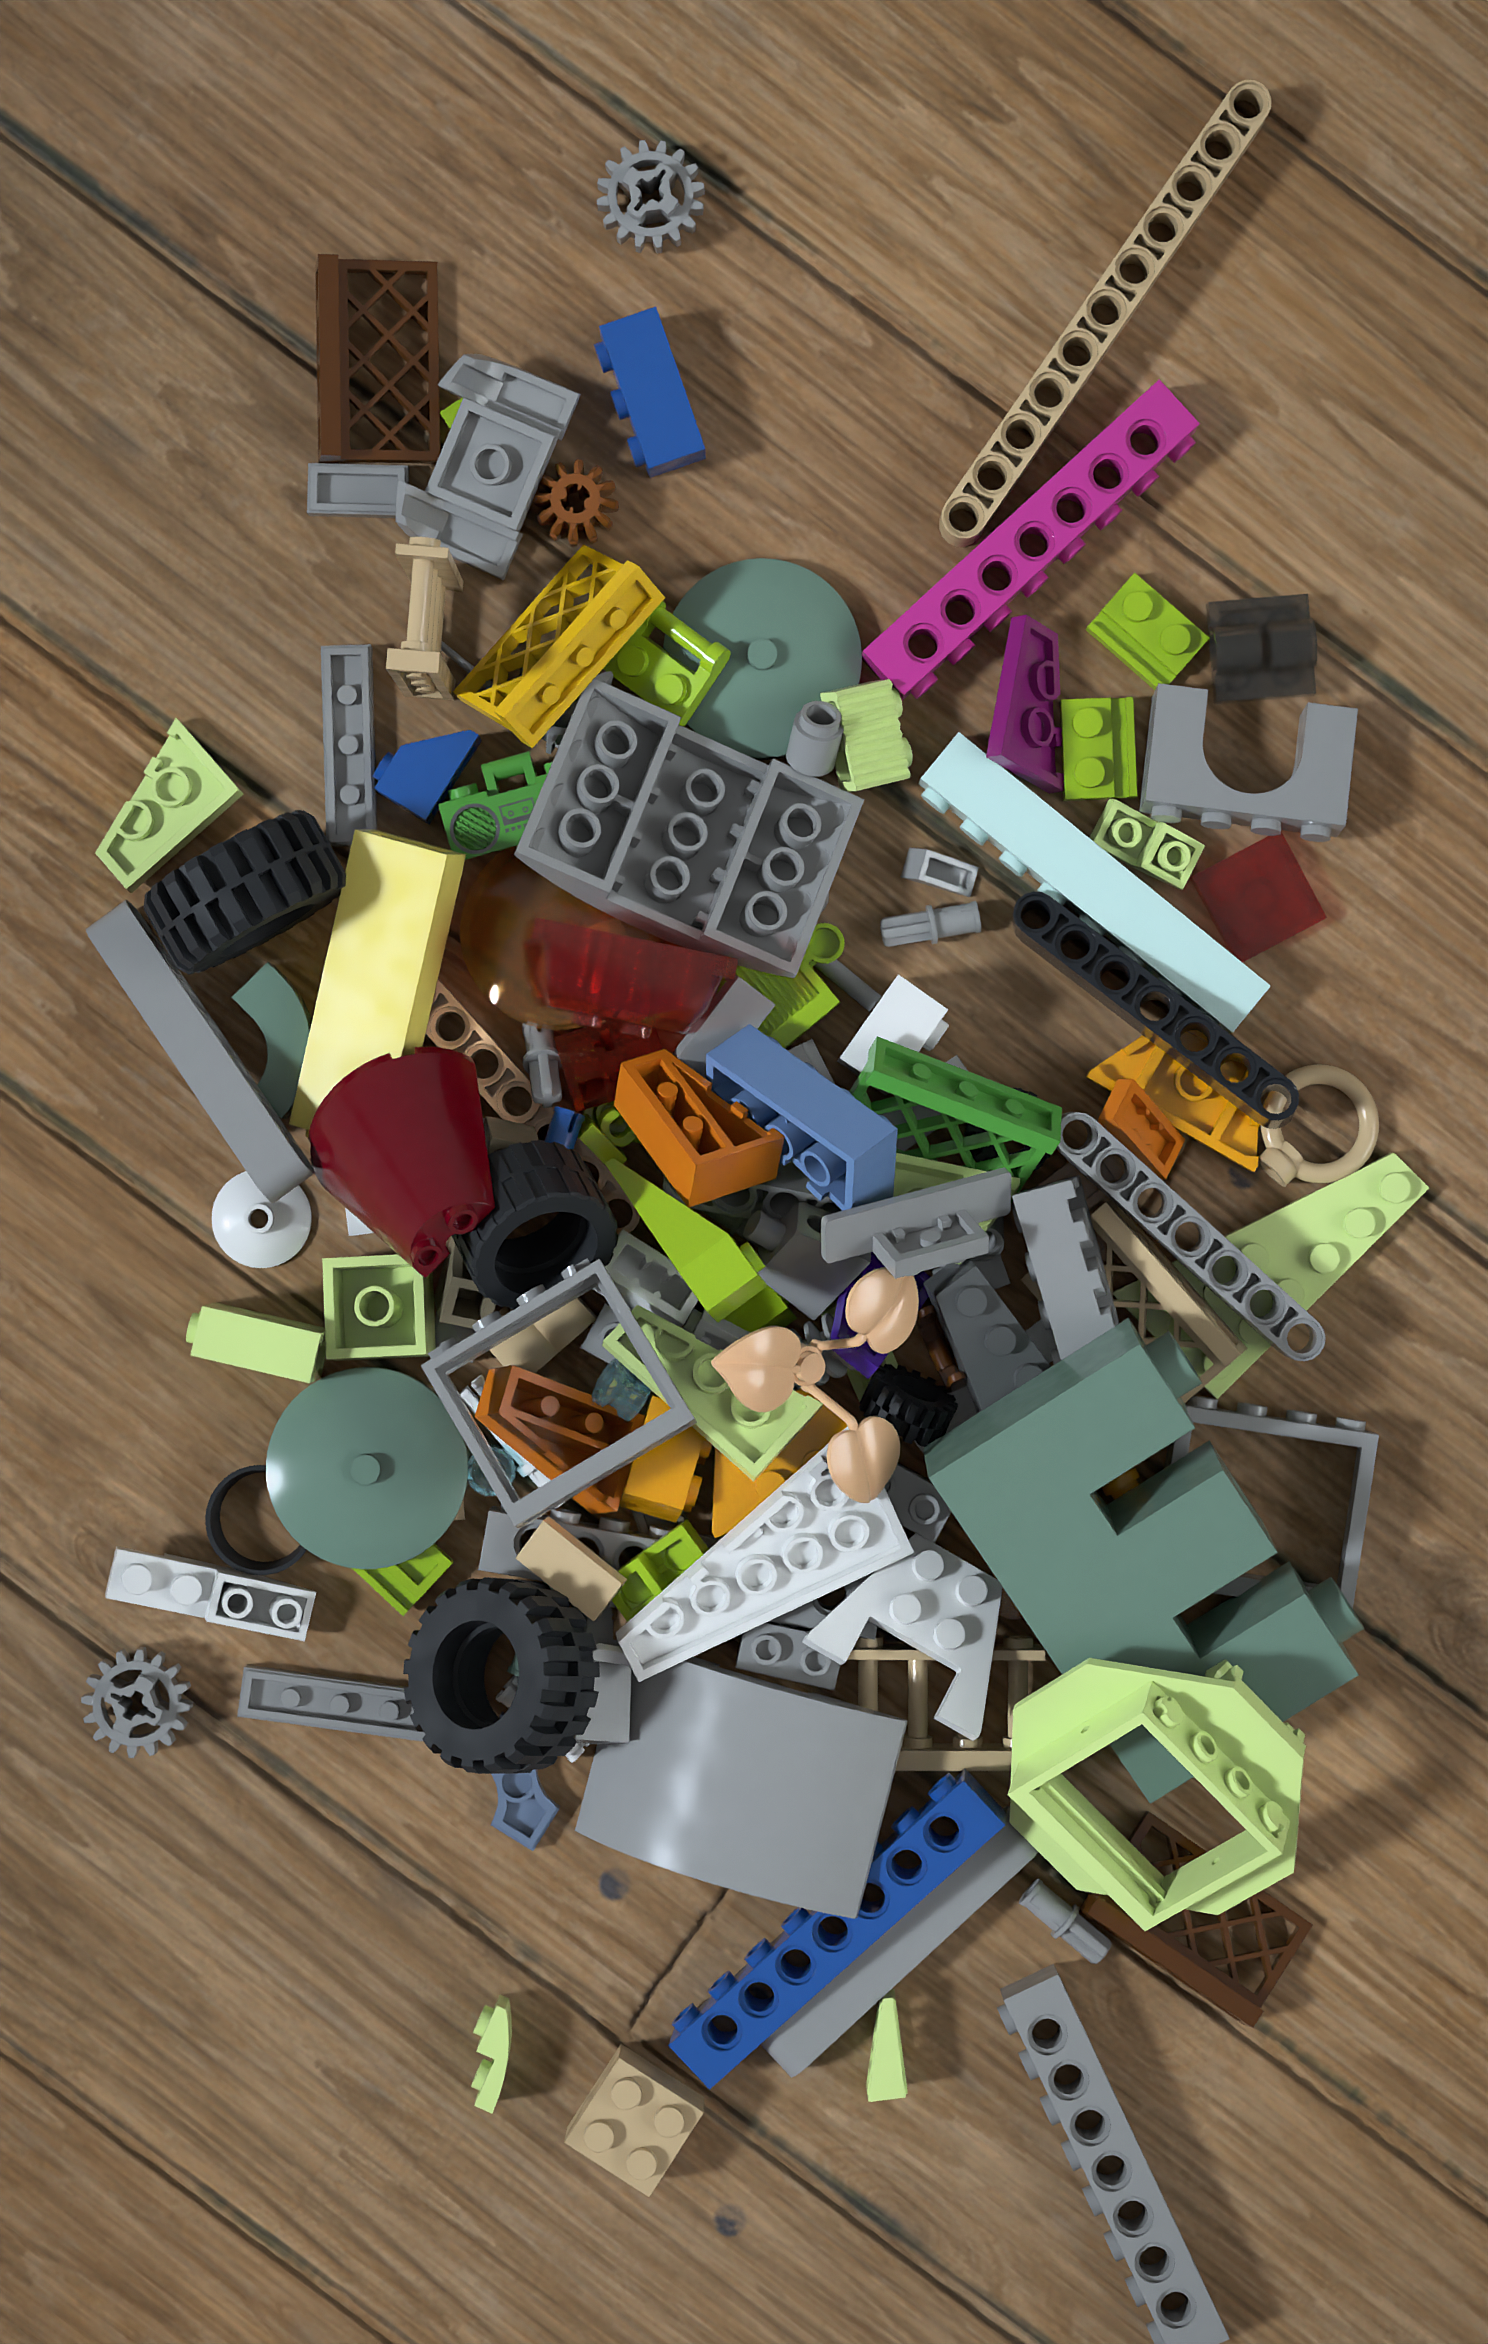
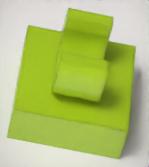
M614 1106L606 1108L601 1113L598 1124L586 1114L585 1121L582 1123L578 1138L604 1164L612 1158L623 1164L627 1157L620 1146H626L636 1138V1135L629 1126L621 1133L616 1134L610 1131L611 1122L620 1115Z

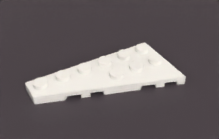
M827 1444L616 1632L618 1643L638 1682L913 1554L914 1551L885 1488L870 1503H860L847 1497L837 1487L829 1473Z

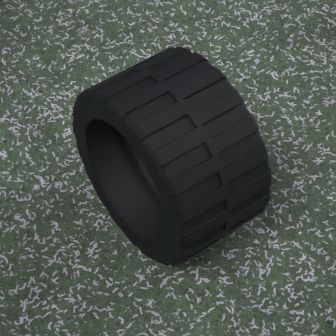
M532 1140L528 1143L519 1142L509 1145L505 1149L496 1150L488 1155L495 1208L472 1232L452 1235L474 1284H476L479 1292L485 1298L491 1299L492 1303L500 1307L506 1306L514 1310L519 1307L517 1298L532 1288L543 1284L545 1289L548 1290L563 1281L561 1272L572 1264L575 1266L587 1258L590 1263L598 1259L601 1260L604 1266L610 1263L614 1255V1248L618 1242V1234L616 1233L618 1228L617 1222L586 1162L581 1159L576 1151L568 1149L563 1144L557 1142L548 1143L544 1142V1140ZM559 1212L541 1229L519 1238L505 1239L522 1223L542 1214Z

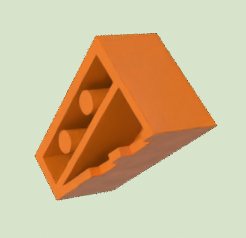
M515 1365L489 1369L475 1413V1418L550 1480H553L640 1428L645 1418L642 1414ZM632 1462L572 1498L591 1514L617 1512Z

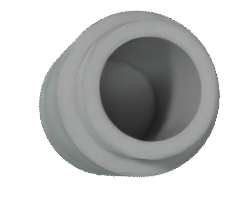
M811 701L805 704L802 710L796 714L786 752V760L795 771L803 775L816 777L826 775L834 769L844 731L840 724L841 713L834 705L824 701Z

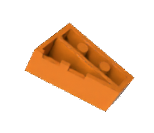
M666 1049L621 1062L614 1106L686 1206L690 1208L776 1179L785 1136L774 1128L768 1132L747 1117V1108L737 1101L732 1105L724 1101L711 1091L712 1083Z

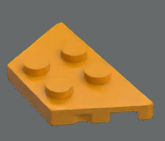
M1198 1030L1187 1031L1180 1037L1182 1045L1190 1051L1198 1052L1208 1046L1207 1037ZM1140 1036L1088 1071L1085 1078L1112 1092L1118 1079H1134L1178 1131L1250 1172H1255L1258 1167L1257 1143L1258 1126L1260 1125L1145 1036ZM1228 1061L1220 1068L1223 1077L1230 1082L1238 1083L1248 1077L1247 1068L1238 1061Z
M801 1387L794 1390L805 1397L808 1395L816 1399L812 1394L803 1391ZM823 1404L819 1412L754 1482L715 1448L712 1533L714 1537L717 1538L732 1530L823 1449L835 1434L843 1431L847 1424Z

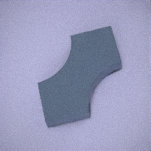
M501 1712L499 1718L503 1717L505 1713ZM533 1769L531 1773L491 1774L498 1793V1806L491 1826L534 1851L559 1811L560 1806L543 1789L537 1769Z

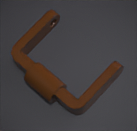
M931 1305L918 1311L916 1323L937 1372L940 1374L948 1393H952L966 1386L967 1376L964 1371H958L953 1356L937 1326V1312L934 1306Z

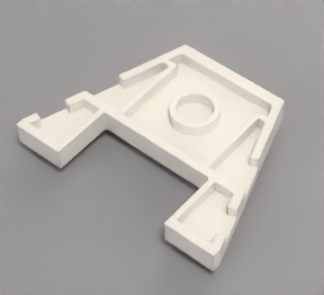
M915 1533L908 1539L914 1551L913 1554L873 1572L804 1637L802 1643L842 1665L847 1661L867 1621L873 1623L956 1672L934 1719L974 1741L982 1731L1002 1585L994 1577Z

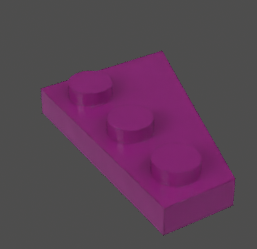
M1028 615L1011 617L986 758L1049 794L1064 792V774L1056 773L1055 747H1062V728L1054 727L1053 700L1060 695L1058 634Z

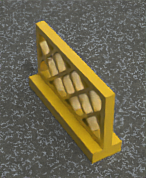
M583 544L455 688L453 693L463 703L509 729L522 743L533 748L660 605L665 597L638 565L628 560L622 564ZM592 564V575L576 581L584 570ZM589 593L588 601L573 606L574 598ZM560 604L558 613L544 618V615L553 606ZM556 630L554 639L540 644L541 635ZM527 641L526 650L511 655L520 643ZM523 667L522 676L507 681L508 672ZM493 679V686L491 688L476 693L486 681Z

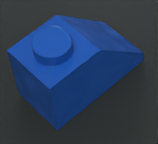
M466 730L401 745L395 755L387 752L379 763L373 775L374 778L379 780L374 789L385 798L430 825L439 810L438 804L445 801L448 796L447 791L452 790L482 740L472 730Z

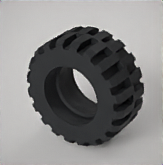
M295 810L292 813L281 814L274 819H268L248 830L241 831L232 838L209 848L208 851L195 856L180 868L170 872L162 881L157 882L151 887L150 891L146 892L144 911L176 968L187 974L200 973L268 942L270 939L288 931L296 924L314 915L318 910L329 905L333 899L340 896L341 889L346 886V873L316 818L304 810Z
M484 1577L483 1579H468L460 1582L456 1588H448L436 1598L435 1602L438 1606H428L419 1619V1622L422 1624L420 1630L412 1632L408 1643L412 1651L410 1659L404 1660L403 1674H408L409 1687L404 1688L406 1703L412 1704L414 1713L410 1717L418 1732H425L426 1735L422 1740L433 1754H441L440 1757L443 1762L454 1768H463L466 1772L531 1773L533 1769H544L553 1765L558 1758L557 1756H565L575 1746L577 1741L574 1739V1735L584 1734L591 1718L587 1717L589 1707L595 1708L599 1692L594 1691L595 1677H600V1663L594 1662L592 1651L597 1649L593 1634L587 1633L583 1629L587 1624L586 1619L578 1608H569L571 1603L568 1601L569 1598L556 1590H551L547 1584L537 1581ZM504 1633L513 1645L517 1656L519 1680L511 1706L503 1717L499 1718L488 1701L484 1675L489 1652L496 1640Z

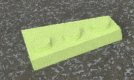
M175 718L167 732L169 737L156 758L152 757L143 773L146 775L132 799L125 802L95 852L121 884L131 893L244 795L177 718Z

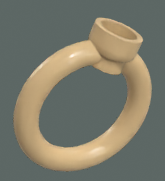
M1316 1064L1303 1066L1286 1074L1285 1076L1294 1083L1297 1090L1309 1085L1324 1084L1344 1092L1353 1102L1358 1113V1137L1353 1147L1343 1157L1333 1162L1320 1164L1304 1160L1301 1154L1284 1140L1281 1128L1269 1129L1261 1126L1263 1141L1267 1148L1258 1158V1163L1274 1181L1284 1187L1294 1177L1311 1183H1331L1359 1170L1371 1156L1379 1133L1377 1107L1365 1085L1351 1073L1330 1065ZM1270 1091L1263 1107L1270 1113L1279 1114L1282 1113L1287 1099L1279 1092Z

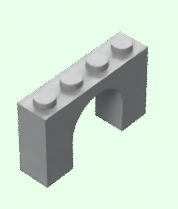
M1158 683L1151 700L1139 812L1150 813L1151 819L1164 823H1178L1181 821V818L1201 820L1202 826L1211 829H1229L1231 824L1251 826V832L1267 836L1279 835L1281 830L1300 832L1302 839L1313 842L1330 841L1331 837H1337L1346 826L1358 714L1357 708L1308 702L1299 716L1295 763L1291 778L1285 784L1272 791L1251 794L1234 790L1223 784L1213 774L1206 762L1203 751V734L1208 690Z

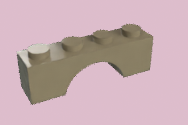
M485 1116L483 1124L488 1155L496 1150L505 1149L512 1144L539 1140L534 1126ZM451 1236L448 1246L450 1254L444 1260L434 1295L439 1322L473 1329V1324L494 1312L496 1304L479 1292Z

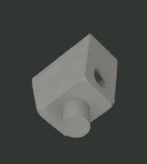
M799 1202L778 1221L760 1210L756 1211L745 1226L744 1237L758 1244V1256L766 1266L758 1273L769 1287L813 1320L871 1263V1252L834 1263H827L822 1258L821 1219L825 1215L832 1214L831 1212L806 1202Z

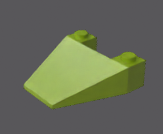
M612 1158L605 1163L677 1271L707 1313L716 1322L725 1319L751 1333L768 1326L786 1327L797 1319L788 1306L790 1302L769 1287L758 1273L766 1266L748 1241L739 1246L728 1233L616 1159Z

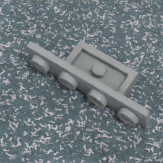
M1003 1167L825 1215L821 1219V1256L827 1263H834L873 1252L892 1276L897 1279L904 1276H914L925 1270L951 1263H960L966 1259L987 1254L989 1236L978 1223L1010 1213L1011 1173Z

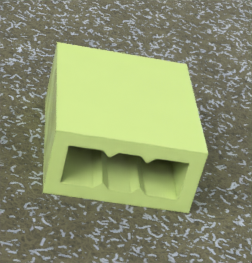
M216 1302L203 1305L199 1314L193 1312L187 1328L186 1342L193 1343L191 1356L306 1383L314 1382L322 1376L326 1359L324 1327Z

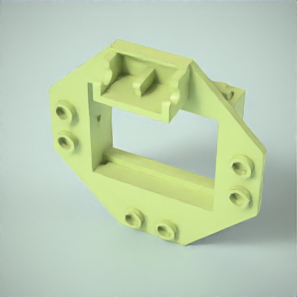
M1088 1658L1022 1699L1014 1706L1011 1786L1007 1794L1010 1797L1009 1823L1076 1890L1110 1896L1144 1931L1149 1930L1184 1909L1219 1915L1294 1873L1304 1754L1306 1749L1304 1744L1305 1734L1299 1728L1295 1730L1288 1722L1283 1723L1242 1681L1244 1671L1238 1665L1232 1666L1226 1659L1208 1669L1204 1677ZM1141 1724L1246 1829L1165 1877L1061 1774Z

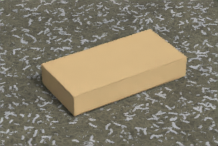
M549 1516L542 1521L516 1556L519 1562L551 1588L569 1598L568 1601L592 1621L600 1617L627 1581L623 1575Z

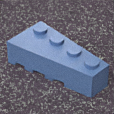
M750 1024L706 1054V1079L712 1083L711 1091L730 1105L737 1101L747 1108V1117L767 1132L774 1128L785 1136L780 1163L785 1166L792 1161L810 1179L807 1182L806 1188L819 1201L828 1196L843 1211L893 1197L898 1128L892 1125L885 1116L869 1109L855 1099L848 1090L835 1085L818 1073L811 1064L801 1061L784 1049L777 1040L766 1036Z

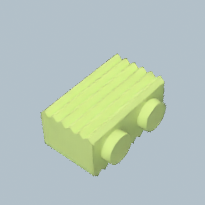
M890 679L870 681L820 693L821 701L834 705L841 713L840 725L844 731L835 768L839 788L844 791H859L910 778L911 773L908 767L911 766L913 761L912 750L908 740L902 737L901 723L898 720L903 711L902 700L899 692L892 688L893 684Z

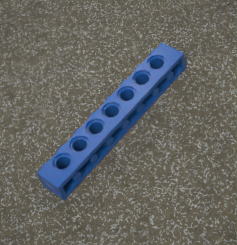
M966 1769L955 1778L950 1773L942 1777L928 1792L931 1799L918 1811L913 1806L908 1808L891 1825L895 1832L881 1844L877 1841L867 1883L876 1884L883 1890L884 1896L880 1900L871 1902L862 1898L858 1918L856 1919L798 1907L783 1921L781 1927L784 1931L771 1943L766 1938L762 1939L745 1956L744 1960L748 1964L735 1975L730 1971L724 1973L709 1988L708 1993L711 1995L709 1999L699 2008L693 2003L690 2004L673 2020L671 2025L675 2029L668 2046L709 2090L1006 1825V1811ZM942 1816L949 1817L957 1823L959 1828L952 1835H939L932 1829V1821ZM911 1850L918 1854L922 1862L915 1868L906 1869L896 1863L894 1856L899 1851ZM829 1916L839 1917L846 1923L847 1930L840 1934L828 1933L822 1927L821 1921ZM792 1949L802 1950L809 1956L811 1962L806 1966L796 1967L787 1962L784 1954ZM755 1982L765 1983L772 1989L774 1995L768 1999L755 1998L749 1992L748 1986ZM718 2015L729 2016L735 2021L737 2028L730 2032L720 2031L714 2026L712 2018Z

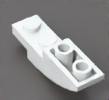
M116 1546L105 1597L108 1599L205 1618L206 1622L305 1641L316 1592L268 1577L251 1575L236 1569L166 1553L162 1556Z

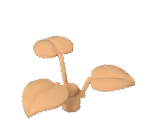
M886 1267L875 1269L861 1277L850 1290L846 1300L845 1315L847 1323L853 1331L858 1333L854 1337L826 1341L813 1339L807 1345L801 1343L798 1336L785 1327L768 1326L736 1340L711 1361L712 1366L726 1381L735 1397L745 1407L753 1411L769 1412L776 1409L789 1398L794 1384L801 1386L803 1391L812 1394L847 1424L849 1430L841 1431L831 1438L827 1449V1465L837 1487L847 1497L860 1503H870L871 1500L876 1499L891 1478L900 1456L899 1436L890 1422L878 1416H869L858 1424L853 1415L816 1386L815 1383L822 1378L826 1368L825 1360L821 1353L823 1350L859 1347L866 1340L871 1349L880 1354H887L897 1349L909 1337L917 1319L919 1298L914 1276H904L895 1279Z

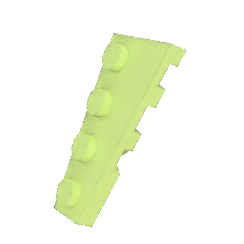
M639 1305L633 1308L632 1313L697 1421L692 1427L753 1482L822 1408L823 1403L808 1395L805 1397L794 1390L782 1405L772 1411L757 1412L745 1407L735 1397L726 1381L711 1364V1361L723 1351L722 1349L717 1350L696 1339L694 1334ZM619 1323L603 1340L602 1346L668 1405Z

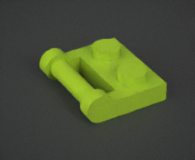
M662 601L603 669L606 672L611 671L614 678L646 702L680 716L679 725L685 727L730 658L731 651L719 642L712 644L667 611L665 609L666 603ZM655 627L700 659V666L696 672L648 638Z

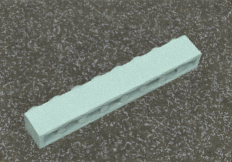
M960 732L956 734L921 777L918 784L925 789L921 797L942 814H945L950 809L964 821L960 829L971 839L982 846L988 840L1002 852L998 859L1009 870L1019 877H1022L1027 872L1041 883V886L1037 889L1038 892L1051 896L1062 906L1064 904L1068 905L1080 915L1079 919L1100 935L1106 936L1122 952L1228 1033L1235 1031L1270 988L1266 981L1007 770L986 758V753Z

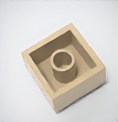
M620 2044L567 2126L564 2143L650 2197L703 2115L704 2097Z

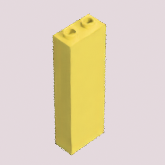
M355 829L345 871L346 886L341 889L289 1122L290 1125L306 1129L305 1136L307 1138L313 1117L319 1105L332 1088L345 1076L364 1063L379 1056L390 1053L392 1059L415 1054V1047L423 1046L466 854L379 830Z

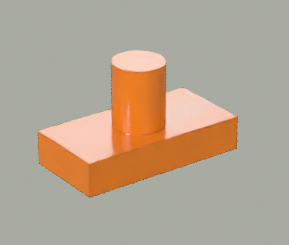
M1134 1079L1117 1080L1098 1118V1122L1160 1179L1166 1180L1186 1139L1171 1125L1168 1118Z

